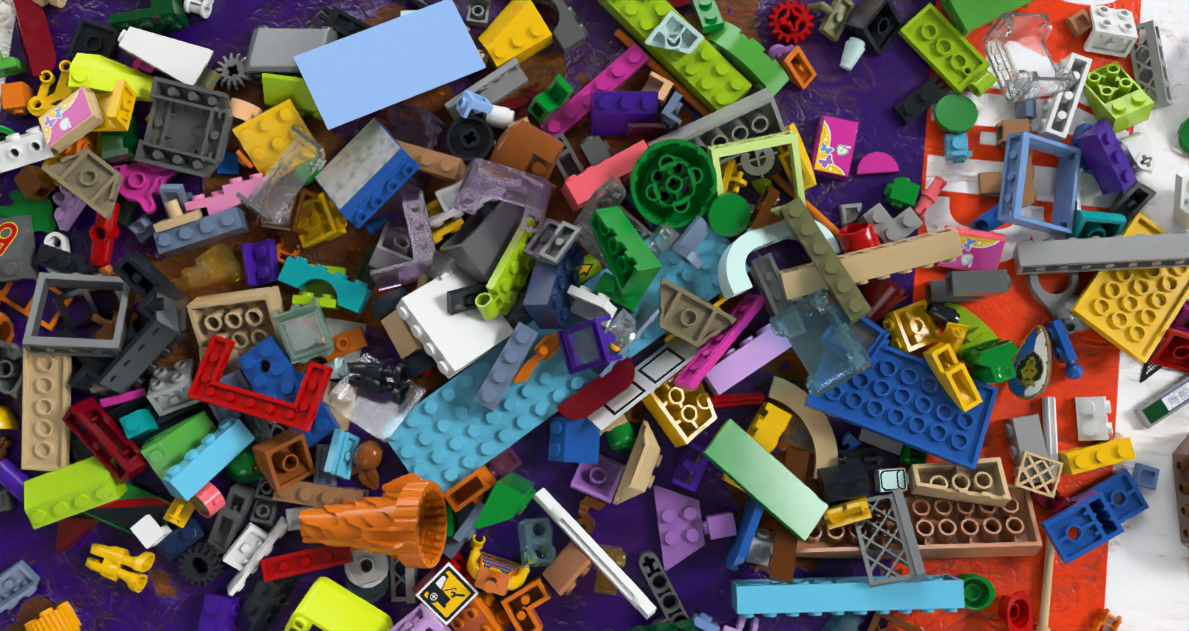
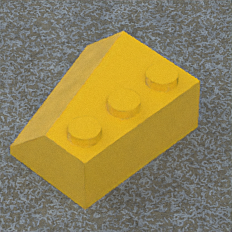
M511 0L478 38L496 70L515 57L520 63L553 44L552 33L531 0Z
M686 365L642 399L644 405L675 447L688 444L717 419L709 394L705 392L702 381L693 391L680 389L675 386L673 381Z

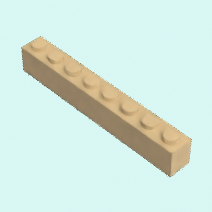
M948 227L838 255V258L854 283L862 285L868 283V279L877 277L878 280L889 278L892 273L906 274L912 272V268H930L934 266V263L940 261L943 263L956 261V257L963 256L958 229ZM813 262L778 271L783 296L792 302L804 299L803 296L805 295L819 296L825 294V290H829Z

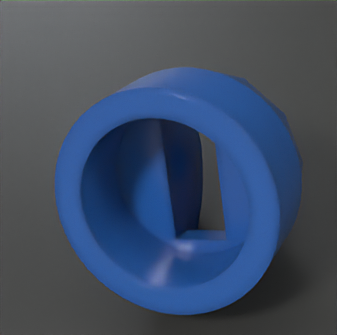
M849 431L841 439L842 446L848 443L847 450H853L861 443Z

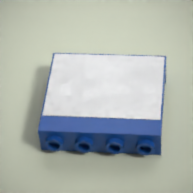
M374 117L314 178L341 214L359 229L421 166L394 139L390 131Z

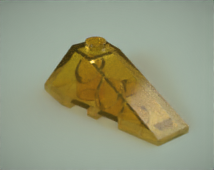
M218 243L195 259L197 263L195 266L182 270L181 278L171 281L188 295L230 282L234 283L241 279L242 274L245 272L244 266L234 251Z

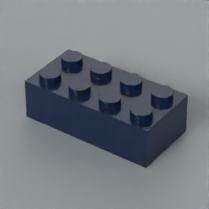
M574 241L558 265H550L539 261L535 263L523 306L539 329H564L565 323L569 318V309L574 298L567 291L571 285L576 286L579 282V273L585 261L584 254L579 249L576 241Z

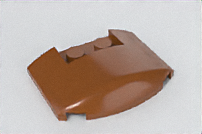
M519 119L516 121L517 123L503 132L489 155L484 173V193L504 185L506 193L513 192L526 212L531 216L565 143L528 122Z

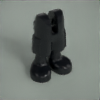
M351 362L349 364V372L359 374L349 376V385L378 395H382L385 391L390 392L391 400L394 404L401 405L406 400L410 386L408 383H405L410 378L408 365L400 363L395 368H388L385 363ZM385 377L392 378L394 382L387 381Z

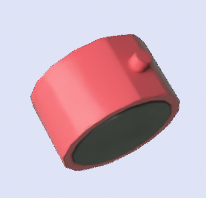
M210 482L189 499L193 507L206 518L212 517L226 504L220 491Z

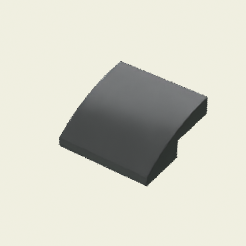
M547 218L523 252L525 256L536 261L558 265L582 230L568 222L562 221V223Z

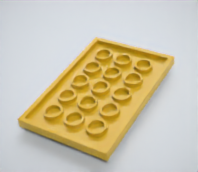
M1138 212L1129 221L1121 235L1123 237L1137 234L1157 235L1166 231ZM1189 267L1096 271L1070 312L1140 365L1145 364L1189 296Z

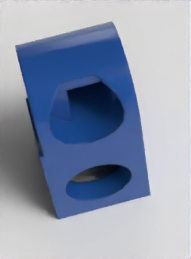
M999 203L968 224L970 228L990 232L1006 223L997 220Z

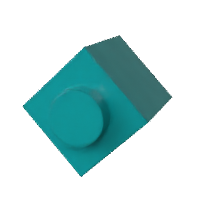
M139 409L119 419L128 439L140 438L159 429L150 409Z

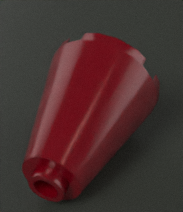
M877 277L868 279L869 282L864 284L861 294L872 310L865 317L873 323L877 322L909 294L888 278L878 280ZM853 323L860 330L863 328L858 323Z

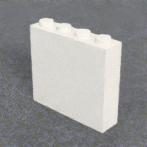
M458 266L401 298L396 306L399 316L408 323L412 334L419 338L424 345L426 353L433 357L439 371L445 374L448 379L510 338L514 331L500 312L491 320L484 319L478 308L454 315L447 312V291L478 284L475 278Z

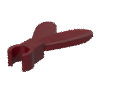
M536 82L526 95L508 99L501 103L500 106L510 108L511 111L519 109L516 121L525 117L529 119L530 112L527 110L534 97L544 92L545 89L542 88L541 92H535V88L539 86V83Z

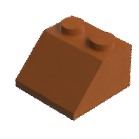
M288 429L252 447L258 468L277 493L316 473L304 433Z

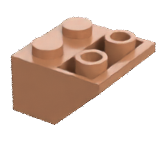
M571 539L544 569L542 575L561 596L564 592L567 594L571 592L577 584L576 578L579 575L585 576L591 569L592 563Z

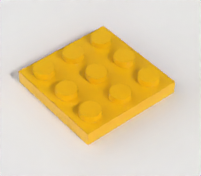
M291 98L232 129L258 172H262L263 176L271 175L272 179L268 183L269 185L296 171L297 167L313 158L316 160L324 156Z

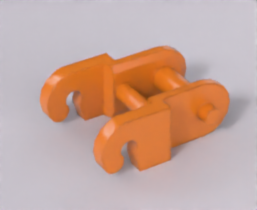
M280 238L281 242L276 246L278 250L277 257L279 263L285 264L286 260L280 258L281 254L294 258L296 255H299L302 246L298 244L296 246L297 250H294L291 254L282 250L285 238Z
M1106 608L1101 612L1100 618L1094 620L1093 626L1095 628L1090 630L1098 631L1103 624L1109 627L1111 631H1117L1122 623V617L1120 615L1117 617L1110 614V610ZM1107 618L1113 620L1112 625L1105 622Z

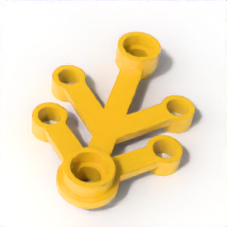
M63 60L60 62L59 69L61 74L55 93L49 96V89L51 84L55 82V76L48 70L41 72V74L48 73L47 75H50V79L44 80L47 75L39 76L42 83L38 95L32 97L27 105L32 115L41 117L55 106L53 104L63 101L73 93L67 86L70 68L64 70L66 65H71L70 61ZM41 103L39 108H35L37 104Z

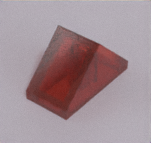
M70 516L59 520L56 551L59 553L69 550L102 521L94 517Z

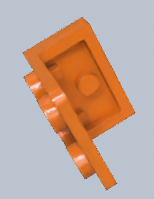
M482 589L449 623L455 631H504L512 621L494 595Z

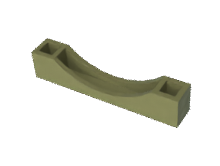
M800 197L782 206L779 215L784 219L783 221L791 234L800 243L817 268L848 324L852 325L869 315L872 309Z

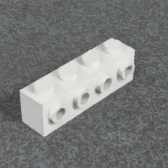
M1072 52L1058 62L1055 69L1057 72L1056 78L1052 80L1049 86L1051 93L1042 107L1044 111L1043 116L1036 124L1035 129L1038 130L1036 135L1057 142L1066 139L1092 59Z
M39 126L26 130L27 133L20 135L18 132L6 136V140L0 142V173L54 157L58 152L56 149L48 148L43 131Z

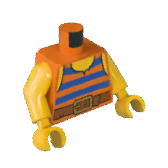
M474 534L470 543L473 550H470L467 562V571L474 579V586L485 590L487 593H495L501 596H505L509 591L521 588L530 571L529 567L535 565L536 553L533 558H528V550H526L523 554V565L480 552L479 550L482 549L486 538L483 536L482 541L478 542L475 540L476 534Z

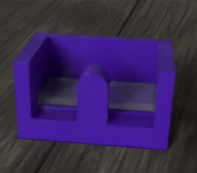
M693 442L686 444L670 481L695 492L709 462V459L702 454L705 448Z

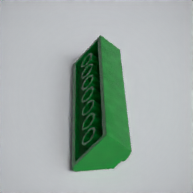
M513 471L498 480L473 527L480 529L512 519L516 513L521 515L536 492L533 488L535 483Z

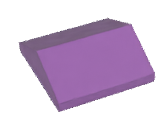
M599 454L598 464L579 463L570 487L611 504L626 465Z

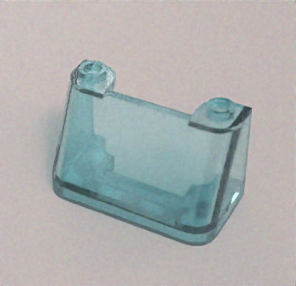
M824 288L811 293L769 319L774 334L787 337L808 371L809 376L807 377L808 382H806V386L812 394H815L816 398L860 374L872 365L867 352L830 293Z

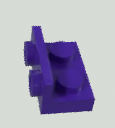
M266 239L254 244H241L247 286H266L280 282L277 280L280 271L275 239Z

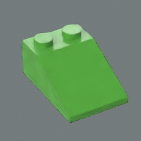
M203 410L145 440L141 453L163 482L162 479L167 475L166 472L172 466L179 465L185 459L184 456L187 452L199 447L205 436L210 433L213 434L218 429L206 411Z

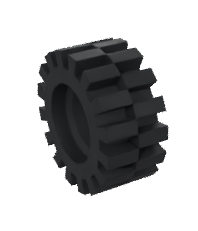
M199 542L185 551L179 562H182L179 564V569H183L180 574L181 576L184 574L187 576L184 580L188 581L191 579L190 584L195 585L197 583V586H202L203 584L208 585L222 573V568L225 564L221 562L223 561V556L219 557L220 549L215 551V545L209 547L208 542L204 544ZM196 557L202 558L207 563V571L197 566Z

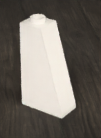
M129 27L127 31L123 29L117 39L120 42L119 47L174 80L194 86L214 51L134 27Z

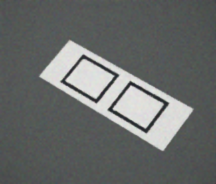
M677 336L635 367L634 380L626 391L587 418L600 430L605 429L687 365L701 347L697 348Z

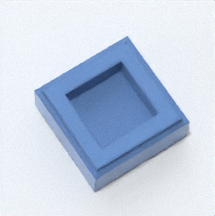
M1135 463L1132 478L1137 486L1156 490L1160 469Z

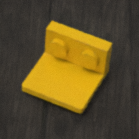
M118 79L112 92L95 93L104 122L92 131H128L137 94L125 79Z

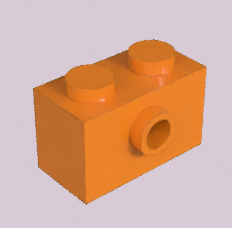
M484 465L444 493V497L456 513L469 503L473 502L475 505L485 498L483 493L497 482Z

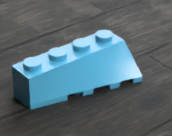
M227 418L218 425V430L213 434L210 433L205 436L199 447L187 452L184 456L185 459L179 465L172 466L166 472L167 475L162 480L172 496L188 501L255 439L240 419Z

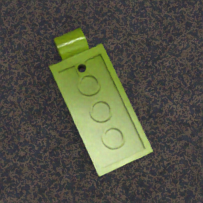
M931 2L898 32L957 94H961L968 86L973 95L981 97L996 83L995 76L987 70L990 67V63Z
M524 216L486 285L489 293H481L475 299L477 308L486 320L494 319L499 312L502 315H507L512 304L515 303L521 287L525 285L530 270L534 268L536 260L525 256L523 252L538 232L532 217Z

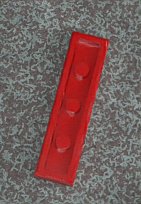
M328 545L260 560L264 582L354 562L350 547H333Z

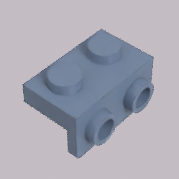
M20 560L0 574V613L5 609L11 610L18 604L21 598L31 596L38 588L37 584L40 577L23 560Z

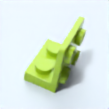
M325 266L328 268V273L335 275L337 271L346 275V268ZM328 282L312 283L304 290H300L299 295H293L292 304L299 303L300 306L312 304V298L317 297L322 309L340 311L342 309V306L337 305L335 289Z

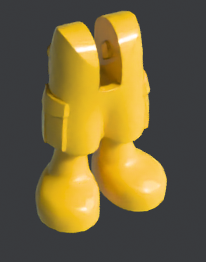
M94 543L91 546L90 553L103 557L104 560L88 557L85 565L110 580L117 581L122 579L127 583L131 591L139 593L144 589L148 580V576L142 572H146L152 567L155 554L146 551L139 556L133 557L130 556L127 549ZM124 565H126V566H128V567H130V568H132L133 570L138 571V572L127 571V570H125Z

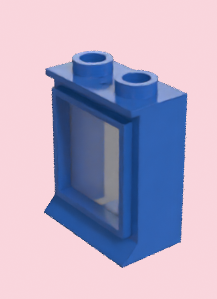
M839 311L818 343L860 372H863L866 367L868 369L873 367L877 361V358L874 356L878 350L883 352L890 341L887 337L890 332L885 331L866 317L849 325L841 311Z

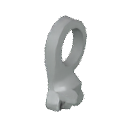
M1066 272L1068 278L1067 286L1059 294H1051L1045 291L1039 283L1038 274H1026L1025 281L1028 291L1050 313L1054 320H1062L1068 335L1091 328L1070 312L1079 298L1077 295L1079 272Z

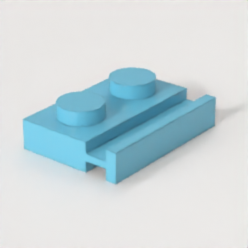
M334 429L324 472L330 473V475L342 480H350L354 464L353 454L358 447L360 438L349 432H344L342 429Z

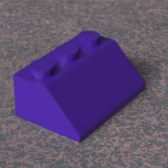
M590 92L591 136L654 135L658 116V92Z
M1105 118L1100 119L1076 138L1103 195L1125 191L1137 181L1116 134Z

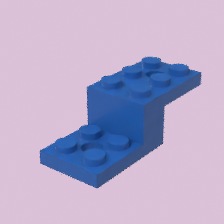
M270 335L237 359L255 393L291 403L295 402L305 373L295 371L275 336ZM266 360L270 363V369L267 372L263 370V363ZM322 398L315 416V424L311 427L310 432L291 427L288 428L304 433L308 449L310 450L334 433V429L341 427L324 398Z
M1122 468L1069 498L1071 500L1069 502L1070 507L1040 524L1064 564H1068L1123 533L1124 529L1121 523L1148 509L1149 506L1126 468ZM1117 492L1122 496L1119 504H1115L1113 501V496ZM1074 526L1077 529V536L1074 539H1070L1068 530Z

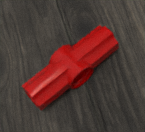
M118 201L115 203L111 219L108 221L97 212L95 225L89 230V235L92 239L89 258L91 264L97 266L110 265L114 240L119 236L117 219L120 203Z

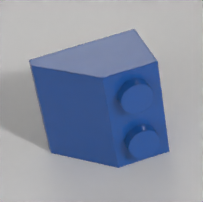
M551 416L548 460L598 464L600 429L587 418L572 420L566 417Z

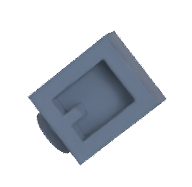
M696 216L671 250L683 262L699 270L704 262L698 257L699 252L695 249L709 233L711 227L702 217Z

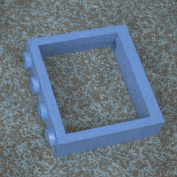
M1025 131L1008 134L997 220L1052 235L1072 234L1081 149ZM1029 148L1059 157L1051 224L1021 216Z

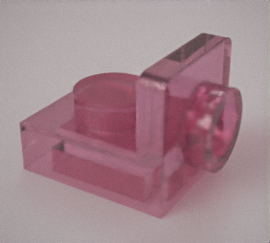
M508 447L491 459L485 466L497 482L519 467L523 462L513 449Z

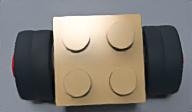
M405 288L389 290L381 294L370 307L376 319L382 322L401 359L412 356L403 363L408 365L410 369L409 379L415 380L422 376L426 378L435 373V369L438 368L437 363L432 356L426 353L424 345L419 338L412 334L411 327L399 316L396 308L401 298L408 295Z

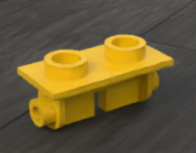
M947 322L939 343H949L955 356H957L969 326Z
M175 497L163 519L184 528L195 508L189 500L186 501Z
M866 497L828 507L823 514L829 530L872 518Z

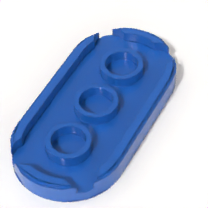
M748 495L736 527L737 535H733L726 556V568L732 571H737L739 569L737 565L744 563L764 508L750 495Z

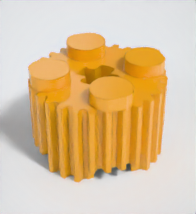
M68 601L57 606L56 610H53L52 607L46 609L39 614V620L36 618L24 625L26 631H81L79 627L81 623Z

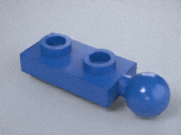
M1056 319L1044 323L1049 339L1054 346L1053 352L1055 357L1060 360V363L1066 364L1064 369L1065 376L1071 380L1079 379L1083 374V369L1074 362L1078 358L1062 320Z

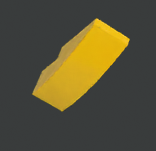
M792 123L786 126L785 130H792L798 134L804 190H807L817 183L805 146L795 124ZM789 144L776 146L780 153L778 155L779 160L793 185Z
M940 342L923 352L936 378L962 412H967L983 402L964 362H958L949 343Z

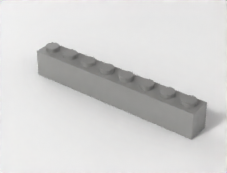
M1189 231L1180 234L1163 232L1157 235L1137 234L1125 237L1123 235H1114L1106 238L1092 236L1087 239L1070 237L1065 240H1054L1051 238L1042 241L1022 240L1016 243L1013 250L1016 275L1189 267Z

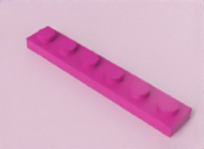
M636 43L633 44L546 120L540 128L553 137L561 132L565 135L591 112L590 92L615 91L649 61V57Z
M746 294L729 314L737 320L707 340L673 381L677 388L693 391L699 385L700 381L767 302L764 295Z

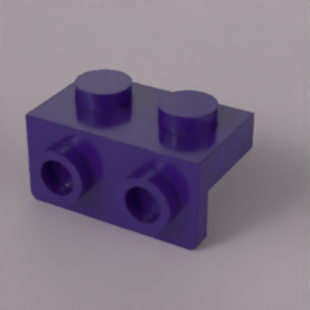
M206 593L197 631H235L234 624L240 610V597H226L214 593Z

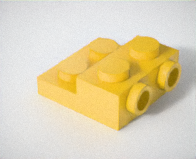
M325 192L318 194V199L310 198L304 201L303 207L310 209L312 216L310 218L300 216L297 228L309 232L308 236L299 235L303 249L311 248L323 241H330L347 233L345 217L340 215L338 208Z
M926 299L894 310L883 316V327L890 332L892 337L891 347L908 353L941 339L934 319L925 313L928 305Z

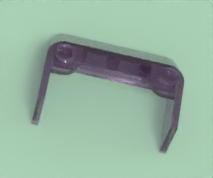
M417 186L398 189L369 218L373 219L386 215L390 226H406L413 256L412 261L370 271L379 291L416 281L437 258L425 198L422 190Z

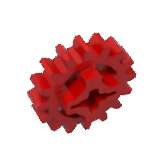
M785 0L784 5L778 2L777 8H772V15L768 17V21L771 22L768 25V29H773L771 37L777 35L778 43L784 40V45L787 46L788 42L791 41L792 45L795 46L797 40L803 43L805 37L810 36V30L814 27V24L811 23L814 16L808 15L811 8L804 9V2L798 5L797 0H794L793 3ZM782 12H784L783 17H780V19H777L778 16H779ZM804 25L803 30L798 33V28H801Z

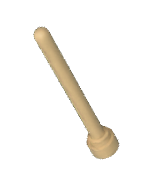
M1046 536L1039 626H1036V630L1033 631H1050L1048 623L1055 549L1048 536Z

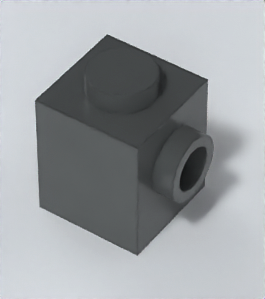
M599 135L585 138L582 141L583 144L580 145V151L589 167L596 166L611 157L608 152L610 147L605 139L601 140Z

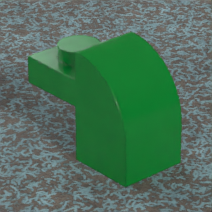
M561 75L554 77L546 91L534 97L527 110L541 125L570 100L569 97L574 90Z

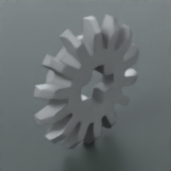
M230 53L229 60L226 56H222L225 63L217 62L218 65L222 66V68L215 69L216 72H221L219 79L222 78L220 85L223 86L227 83V89L229 90L231 85H234L235 90H239L238 84H241L244 88L246 86L244 80L251 81L244 74L246 57L240 60L242 55L240 53L237 54L236 58H234L233 53ZM235 66H238L237 70L239 71V73L237 75L233 74L232 76H230L231 72L229 71V68H234Z

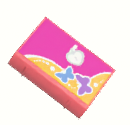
M959 226L952 227L958 229L963 256L956 257V261L949 263L940 261L938 266L969 271L998 269L1006 243L1005 234L960 228Z

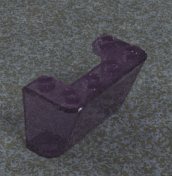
M475 158L467 166L453 209L475 215L480 197L482 195L524 207L519 229L541 235L552 193V185L545 178L482 158ZM466 199L474 201V204L470 207H465L461 201ZM527 217H532L534 221L538 222V225L530 227L526 222Z

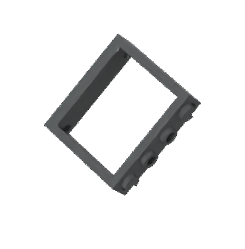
M55 271L48 273L39 272L22 345L29 354L116 358L126 347L136 291L119 276H106L104 274L83 275L77 272L72 274H63ZM49 287L123 291L113 340L38 336Z

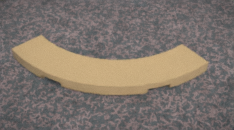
M773 376L767 397L789 407L804 423L814 445L815 464L812 478L818 479L817 469L838 465V450L832 427L824 413L804 406L808 396L805 391L787 380Z

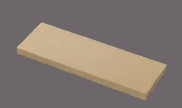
M23 346L21 470L51 472L69 465L70 428L62 418L71 406V386L68 383L71 381L72 356L29 354Z

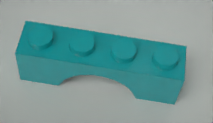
M296 255L295 259L287 257L277 280L300 290H304L315 282H328L336 291L337 305L361 315L363 314L372 293L371 290L367 289L368 284L359 280H355V283L347 280V275L337 271L335 275L328 273V268L316 263L315 267L307 264L309 260Z

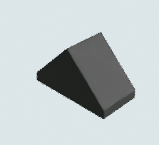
M1137 180L1128 189L1119 192L1108 213L1123 214L1128 223L1156 195V191Z

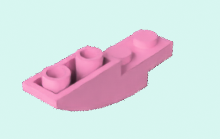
M261 172L249 175L250 179L243 180L242 177L229 179V184L223 185L222 190L211 192L212 196L205 197L204 193L191 196V201L184 202L186 211L207 207L208 214L212 215L236 207L257 195L271 181V175L263 176Z

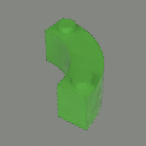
M723 20L724 28L711 32L706 37L707 41L754 83V88L757 92L767 88L774 96L790 79L776 59L772 61L768 55L763 53L765 48L754 38L749 40L745 35L741 34L742 30Z

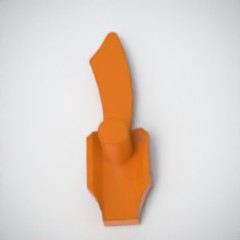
M557 332L545 336L534 347L536 354L520 369L514 380L515 384L528 381L537 364L542 359L544 361L549 360L559 350L560 342Z

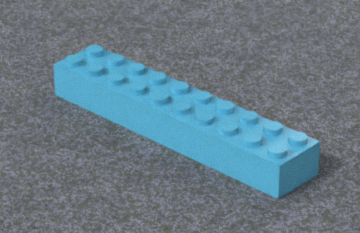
M950 574L926 575L925 581L916 582V580L873 588H870L868 576L793 578L791 584L769 579L731 580L732 607L743 618H752L754 614H763L764 617H776L777 613H786V616L795 617L799 616V613L808 612L810 616H821L822 612H831V615H844V611H853V614L865 615L867 611H876L877 614H889L890 610H898V613H912L913 609H921L923 613H933L935 609H943L944 612H957V608H965L963 580ZM873 576V579H884L885 576Z

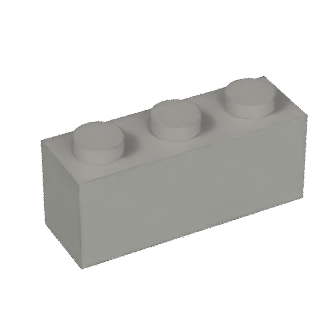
M1038 414L1005 419L1004 432L1009 437V454L1014 459L1015 467L1013 472L1016 478L1023 451L1048 458ZM1031 456L1034 462L1039 460V458ZM1027 457L1025 458L1024 467L1031 464ZM1042 462L1036 465L1039 472L1046 469ZM1033 467L1026 470L1029 477L1036 474ZM1023 472L1020 476V482L1027 479ZM1048 472L1041 475L1044 481L1051 479ZM1038 477L1032 480L1033 483L1041 482Z

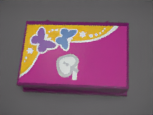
M828 115L819 116L812 154L809 159L814 174L840 180L849 178L859 122Z

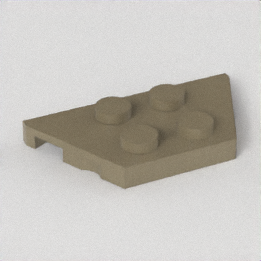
M85 148L72 156L68 155L61 158V162L51 166L44 165L41 168L108 221L111 219L123 175L91 150Z
M663 277L661 278L658 326L698 348L737 320L735 317Z

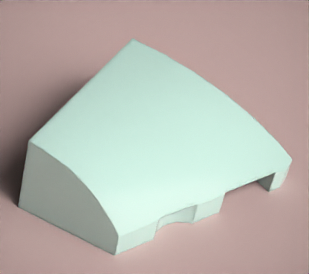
M671 10L660 25L650 34L645 43L650 46L691 54L705 37Z

